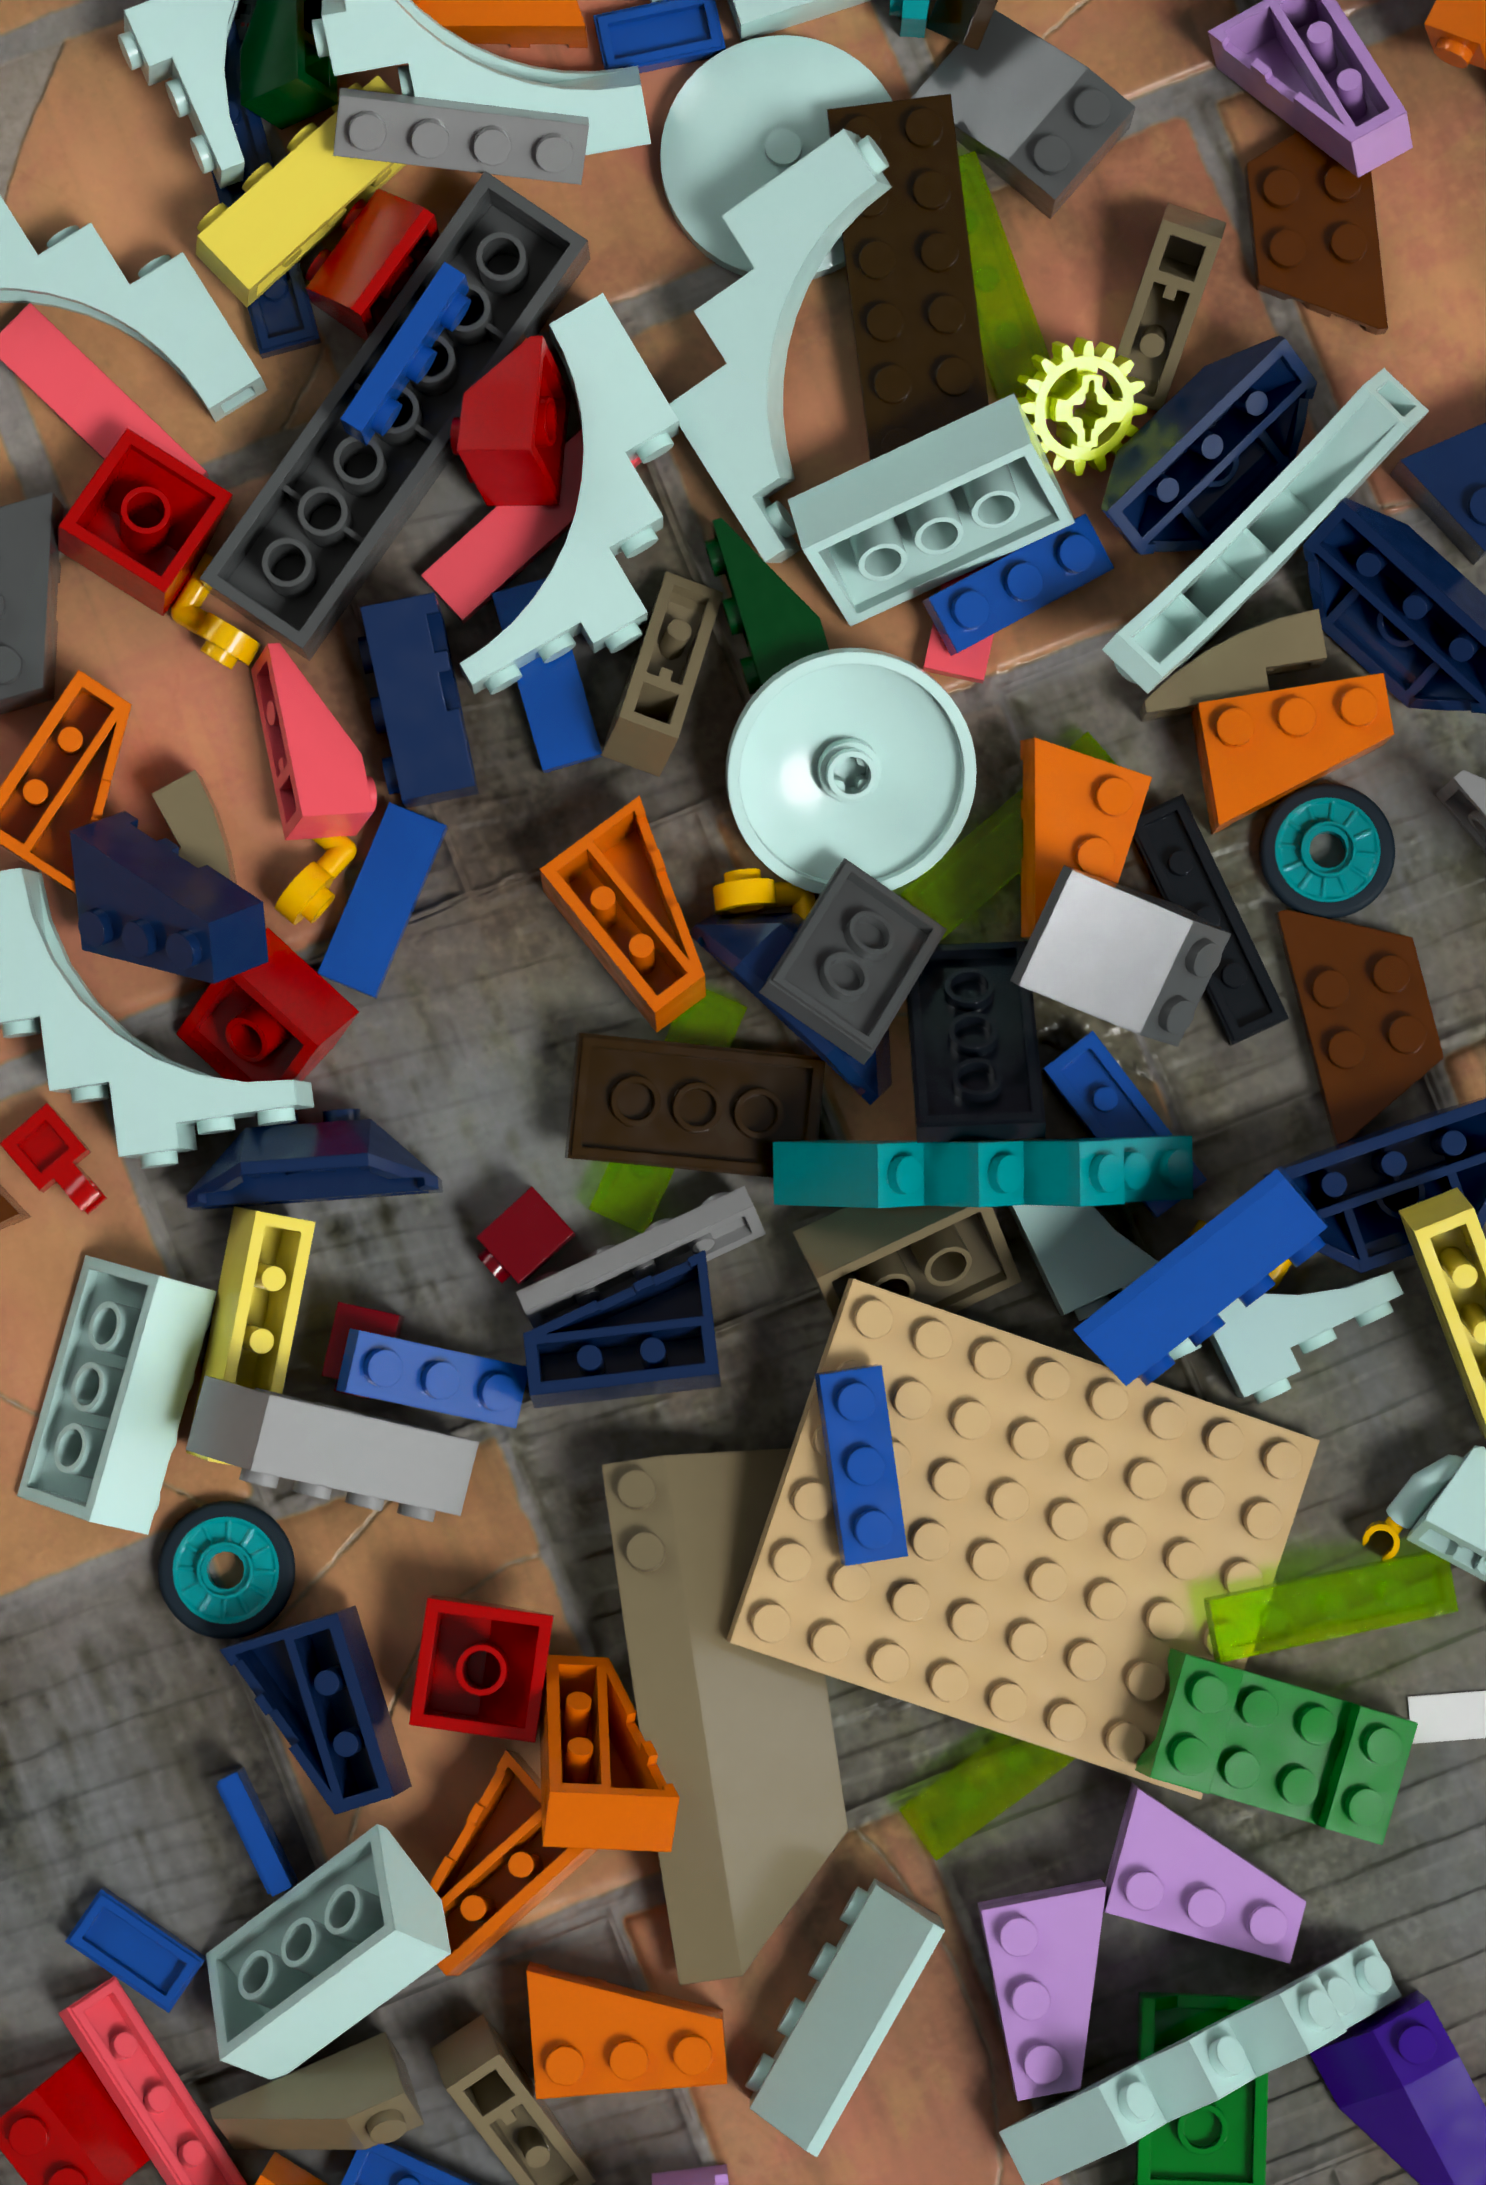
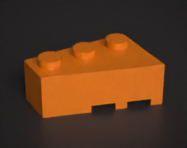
M412 0L420 9L443 27L471 44H510L511 48H530V44H568L569 48H588L586 26L577 0Z
M79 669L0 787V846L75 895L76 888L70 830L102 819L132 704Z
M548 1655L539 1717L542 1847L671 1852L680 1797L673 1783H666L657 1765L658 1754L652 1742L645 1741L635 1722L637 1712L608 1657Z
M505 1750L496 1766L498 1768L479 1802L473 1806L466 1819L467 1823L449 1855L444 1857L429 1883L441 1898L451 1954L436 1965L446 1976H460L599 1850L542 1847L541 1779L520 1754L513 1751Z
M529 1962L526 1974L536 2099L728 2084L722 2009L650 1991L644 1992L608 1983L606 1980L590 1976L584 1977L552 1969L546 1965Z

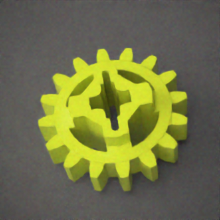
M1076 337L1072 351L1067 344L1055 341L1052 343L1053 358L1051 360L1037 354L1031 358L1033 365L1038 370L1034 377L1019 375L1017 381L1027 388L1026 397H1019L1017 400L1032 425L1051 468L1059 471L1065 464L1066 471L1076 476H1082L1086 461L1090 467L1100 472L1106 470L1107 461L1105 455L1109 452L1116 455V452L1123 446L1121 441L1125 435L1132 437L1139 430L1131 424L1133 416L1147 413V406L1134 401L1133 397L1134 394L1139 393L1145 388L1144 381L1135 377H1126L1131 372L1134 363L1131 359L1121 355L1114 358L1116 348L1100 341L1094 348L1093 341L1083 337ZM1098 369L1107 377L1113 394H1108L1103 389V376L1097 374ZM1086 398L1085 408L1075 409L1073 415L1072 410L1074 405L1083 404ZM1045 419H1051L1057 425L1056 437L1061 438V444L1050 434Z

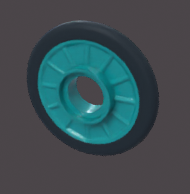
M1319 783L1295 790L1284 797L1273 808L1261 831L1259 861L1269 887L1287 906L1300 913L1327 919L1340 918L1362 910L1371 904L1383 891L1394 867L1395 841L1386 816L1369 797L1345 785ZM1325 833L1334 835L1343 844L1344 857L1336 867H1321L1311 858L1310 844L1317 835Z
M212 1502L190 1511L170 1530L159 1555L158 1581L168 1608L186 1627L198 1634L215 1639L242 1638L265 1628L274 1621L286 1606L295 1582V1558L292 1546L284 1530L267 1513L242 1502ZM221 1552H232L243 1562L244 1576L240 1583L233 1588H221L210 1577V1563Z

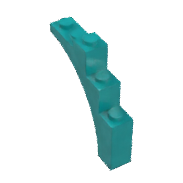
M1192 1136L1015 1139L917 1143V1140L773 1142L774 1205L855 1208L910 1206L996 1207L1014 1205L1083 1207L1125 1204V1202L1193 1199Z

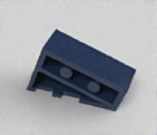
M1485 422L1399 460L1390 474L1398 485L1473 565L1486 554Z
M435 592L360 607L366 636L358 637L362 664L365 674H375L379 696L370 698L372 715L377 734L387 733L392 753L391 757L382 758L389 795L400 793L401 800L407 809L479 794L444 616Z
M126 811L70 830L79 916L78 928L81 935L82 950L213 984L269 962L263 901L208 865L200 868L195 867L178 855L179 846L169 839L164 838L156 841L137 828L138 819Z
M705 1250L687 1258L686 1262L653 1277L649 1275L633 1283V1286L599 1302L595 1300L523 1333L529 1396L534 1408L721 1387Z
M356 1605L220 1649L230 1666L235 1665L256 1695L254 1700L265 1716L270 1715L291 1745L289 1750L335 1815L394 1797L412 1787Z

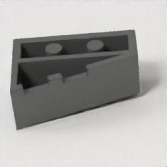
M53 492L0 507V715L54 699L58 621L56 620L57 593L61 572V564L59 562L60 551H58V526L63 520L64 506Z

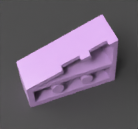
M1263 0L1208 31L1218 70L1357 178L1413 148L1407 111L1336 0Z
M1131 1783L1105 1881L1107 1887L1103 1911L1290 1964L1306 1901L1268 1873L1219 1842L1134 1783Z
M1101 1879L977 1902L1012 2086L1017 2101L1081 2089L1107 1887Z

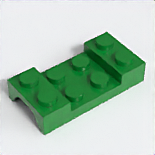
M1173 1648L1170 1649L1167 1660L1170 1692L1156 1739L1138 1758L1135 1771L1163 1782L1205 1794L1217 1795L1383 1845L1418 1726L1417 1722Z
M1138 1992L1137 2057L1140 2061L1264 1996ZM1268 2073L1253 2079L1220 2100L1170 2121L1137 2140L1135 2184L1133 2183V2185H1265Z

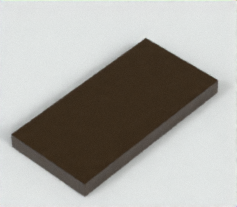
M577 1033L565 1158L773 1178V1142L818 1140L826 1062L818 1056Z

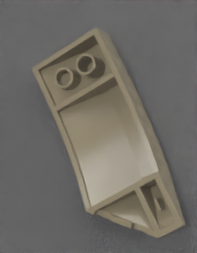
M791 1448L662 1455L602 1464L639 1731L645 1741L652 1742L658 1754L657 1765L666 1783H673L680 1797L672 1851L658 1852L680 1986L742 1977L778 1925L782 1923L810 1885L811 1880L830 1854L834 1852L848 1833L825 1674L726 1641Z

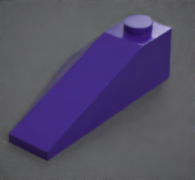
M1418 1990L1346 2029L1347 2032L1309 2054L1338 2108L1420 2185H1486V2107L1430 2001Z

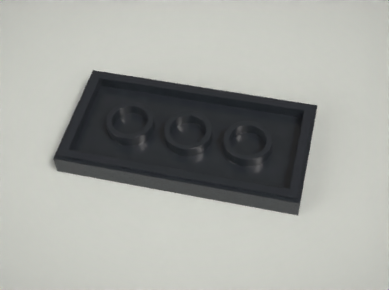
M1028 941L938 944L906 997L917 1143L1045 1138L1046 1120L1033 991L1020 987L1010 981Z

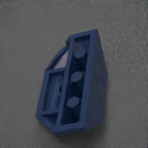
M1276 336L1204 366L1116 452L1101 510L1134 552L1139 555L1154 554V552L1207 549L1296 458L1306 424L1309 399H1313L1318 382L1288 341L1282 336Z
M1344 498L1303 544L1305 561H1308L1309 586L1313 609H1319L1322 630L1371 675L1384 673L1386 689L1407 708L1471 711V713L1486 714V595L1408 524L1348 498Z
M797 913L710 915L689 931L691 938L710 953L856 1090L858 1095L869 1105L873 1104L892 1085L889 1028L872 1056L863 1065L759 993L804 921Z
M1486 1097L1421 1115L1312 1153L1282 1166L1329 1225L1319 1234L1326 1245L1318 1252L1359 1273L1412 1256L1414 1252L1398 1211L1456 1187L1474 1207L1481 1228H1483L1486 1222ZM1268 1172V1173L1264 1174L1263 1177L1265 1178V1177L1268 1176L1271 1172Z
M337 1109L323 1111V1122L298 1124V1114L295 1113L296 1121L245 1128L189 1191L186 1197L187 1208L207 1210L234 1208V1206L249 1207L443 1193L442 1180L376 1122L372 1119H361L360 1109Z

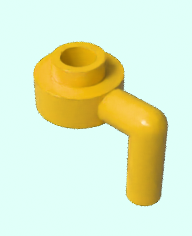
M204 553L172 605L171 617L176 623L206 640L200 651L230 670L233 669L237 660L249 666L261 644L226 621L200 608L209 592L199 578L213 560V557Z
M347 836L312 839L326 852L317 862H311L293 879L274 907L276 911L293 925L298 924L304 918L311 924L314 923L334 900L335 894L329 888L333 880L354 859L357 853L355 843Z
M757 868L726 872L723 874L724 883L713 887L715 913L719 915L749 914L766 911L775 907H792V913H797L804 920L816 902L815 893L806 891L789 882H774L770 878H761V870Z

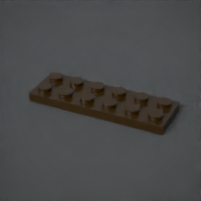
M951 94L827 109L830 138L842 129H846L858 134L861 139L869 135L876 142L889 163V167L882 172L892 187L869 205L842 233L870 461L989 405Z

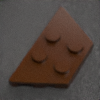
M1296 132L1249 161L1244 169L1256 288L1258 291L1282 300L1294 299L1299 301L1307 309L1330 317L1333 314L1365 326V331L1375 335L1385 334L1388 329L1372 173L1370 171L1357 178L1305 136Z
M1283 910L1277 912L1275 917L1334 1145H1338L1351 1139L1444 1058L1413 937L1296 911Z

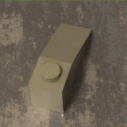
M1170 203L1167 204L1116 357L1121 355L1131 359L1134 363L1131 372L1126 377H1135L1144 381L1145 388L1133 395L1134 401L1155 411H1159L1165 404L1226 226L1224 221ZM1107 380L1104 390L1108 394H1113L1111 384Z
M665 572L621 693L601 756L660 777L679 738L723 592L673 573Z
M484 2014L430 2049L446 2091L518 2185H592L596 2182L591 2170L544 2099H536L535 2085Z
M386 2032L210 2108L212 2119L234 2150H366L378 2144L393 2142L402 2137L405 2132L424 2124L406 2064Z

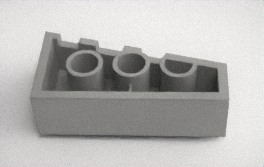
M204 1376L186 1450L241 1467L239 1480L277 1489L279 1477L295 1480L292 1491L330 1500L332 1489L347 1491L346 1503L382 1511L384 1501L389 1500L399 1503L398 1514L433 1522L436 1511L461 1516L479 1442L437 1430L373 1415L368 1417L366 1414L319 1402L313 1403L260 1388L252 1389L226 1380Z

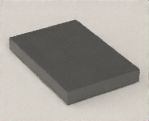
M844 858L834 871L759 993L864 1065L876 1050L947 929Z

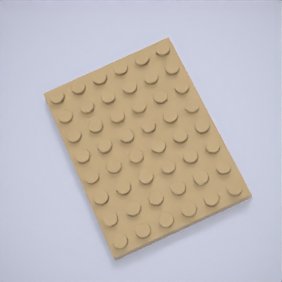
M848 1278L817 1373L875 1364L882 1365L908 1556L849 1566L841 1564L816 1380L814 1379L726 1641L1201 1800L1203 1796L1201 1792L1153 1779L1135 1771L1138 1758L1156 1739L1170 1692L1167 1662L1170 1649L1173 1648L1236 1668L1245 1669L1320 1440L1153 1382L1145 1386L1138 1377L1125 1386L1107 1366L865 1282Z

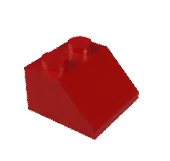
M379 188L368 202L362 198L352 207L342 224V230L346 232L333 251L327 248L323 249L314 259L306 274V279L310 281L306 290L311 303L365 341L440 236L433 213L420 205Z
M530 336L465 391L463 393L461 417H454L452 420L450 434L452 451L454 455H460L466 467L468 481L475 483L487 506L559 505L570 392L543 336Z
M126 428L59 524L58 551L161 616H164L205 553L232 500L233 494Z
M267 928L266 939L269 962L215 984L210 983L176 1035L224 1079L243 1082L303 1081L333 1049L359 1011L275 933Z
M438 1595L428 1597L409 1725L536 1743L554 1615L495 1603Z
M82 2051L0 2116V2150L27 2185H122L150 2160Z

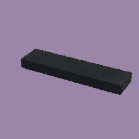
M1181 794L1142 812L1132 839L1160 898L1178 904L1231 933L1222 953L1220 964L1212 974L1205 989L1208 1000L1230 1046L1288 1020L1289 1017L1184 795Z

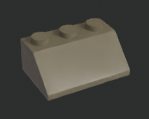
M845 1207L793 1232L833 1321L835 1320L848 1278L865 1282L951 1313H956L1022 1282L992 1207Z

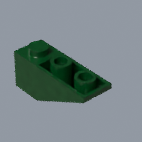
M722 518L712 520L714 538L704 541L714 577L725 574L732 597L722 600V604L732 636L743 633L750 656L739 660L748 692L751 695L755 694L770 677L787 665L811 654L829 650L820 617Z

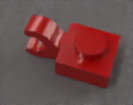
M49 1103L42 1106L0 1142V1145L39 1191L44 1193L57 1182L73 1203L88 1215L107 1199L99 1187L77 1165L91 1151Z

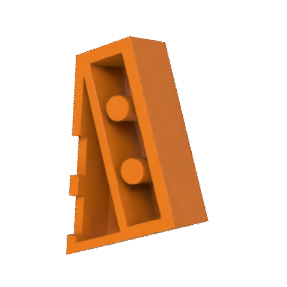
M1384 673L1199 702L1191 713L1211 834L1213 835L1249 814L1265 808L1293 791L1385 745L1394 735Z
M1035 737L1020 740V760H1023V799H1021V819H1023V858H1021L1022 938L1030 939L1064 865L1118 884L1151 783V776Z
M639 795L540 868L543 892L657 1033L706 996L705 973L682 910L676 900L660 850L657 848Z

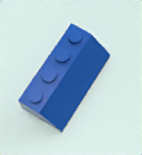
M1280 1166L1073 1330L1125 1386L1137 1377L1147 1386L1176 1363L1169 1355V1352L1185 1339L1189 1338L1197 1347L1226 1323L1218 1313L1237 1298L1245 1307H1248L1271 1289L1276 1283L1268 1274L1287 1259L1297 1268L1323 1248L1326 1243L1319 1234L1329 1225L1283 1167Z

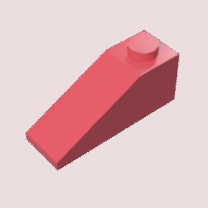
M268 643L251 668L284 838L285 840H300L334 836H356L376 809L377 790L375 782L371 776H366L361 752L280 643Z

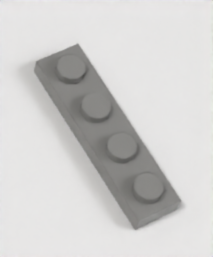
M340 88L333 156L484 173L486 171L493 175L581 185L589 119L583 116Z
M745 1186L732 1192L715 1194L705 1200L700 1207L674 1219L659 1220L650 1225L644 1233L618 1245L603 1246L591 1253L588 1259L560 1272L552 1271L536 1278L530 1286L516 1293L533 1328H536L595 1300L599 1302L633 1286L634 1282L649 1275L653 1277L687 1261V1258L705 1250L707 1261L766 1233Z

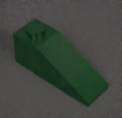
M257 0L240 49L239 91L241 105L281 130L338 104L337 76L333 74L330 56L319 58L313 34L312 20L322 18V0Z

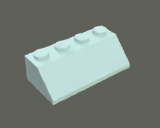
M1014 393L788 499L802 550L850 627L1075 523L1072 512L1040 441Z
M85 1255L18 1490V1497L88 1522L149 1534L154 1513L160 1503V1492L170 1456L177 1443V1431L188 1392L194 1383V1371L205 1332L211 1322L212 1308L217 1291Z
M379 1824L373 1826L206 1953L220 2061L272 2081L281 2078L451 1954L441 1898L386 1827Z
M875 1878L868 1891L858 1886L851 1895L839 1919L848 1924L836 1947L828 1942L823 1945L808 1973L810 1977L817 1980L805 2002L796 1997L792 2000L776 2030L785 2035L781 2045L773 2058L765 2053L761 2055L745 2084V2087L754 2091L750 2097V2109L815 2157H818L945 1932L939 1915Z

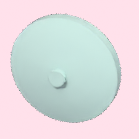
M792 35L765 36L738 43L721 51L699 67L686 81L670 107L664 124L660 149L661 177L669 208L677 224L693 245L706 257L719 266L744 276L753 270L754 267L722 218V215L830 139L827 109L892 101L890 95L877 77L859 60L831 44L816 39ZM842 235L822 261L813 279L829 275L846 266Z
M838 648L814 653L787 665L770 677L756 691L741 712L733 729L726 758L725 778L731 811L742 836L754 854L770 870L792 885L809 892L821 894L844 858L891 891L912 882L930 870L952 847L967 821L975 794L977 768L974 745L967 723L952 698L933 677L910 661L887 652L867 648Z

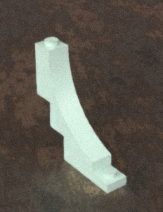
M842 129L722 215V218L754 269L694 310L727 364L669 403L679 420L681 430L765 563H782L801 550L792 536L797 532L793 518L779 501L771 503L769 500L770 496L795 480L787 449L783 416V388L787 352L797 314L812 279L842 233L869 205L892 188L882 172L889 167V163L876 142L869 135L861 139L858 134L846 129Z

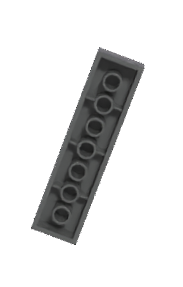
M485 171L199 578L207 591L310 661L454 455L451 447V424L454 417H461L463 393L515 350L526 337L538 335L589 262L588 240ZM445 261L466 275L469 292L466 296L471 299L469 309L456 329L451 332L444 328L432 346L437 355L424 378L418 384L411 380L408 382L397 399L398 402L402 403L401 411L388 432L383 436L375 432L366 446L345 432L340 418Z

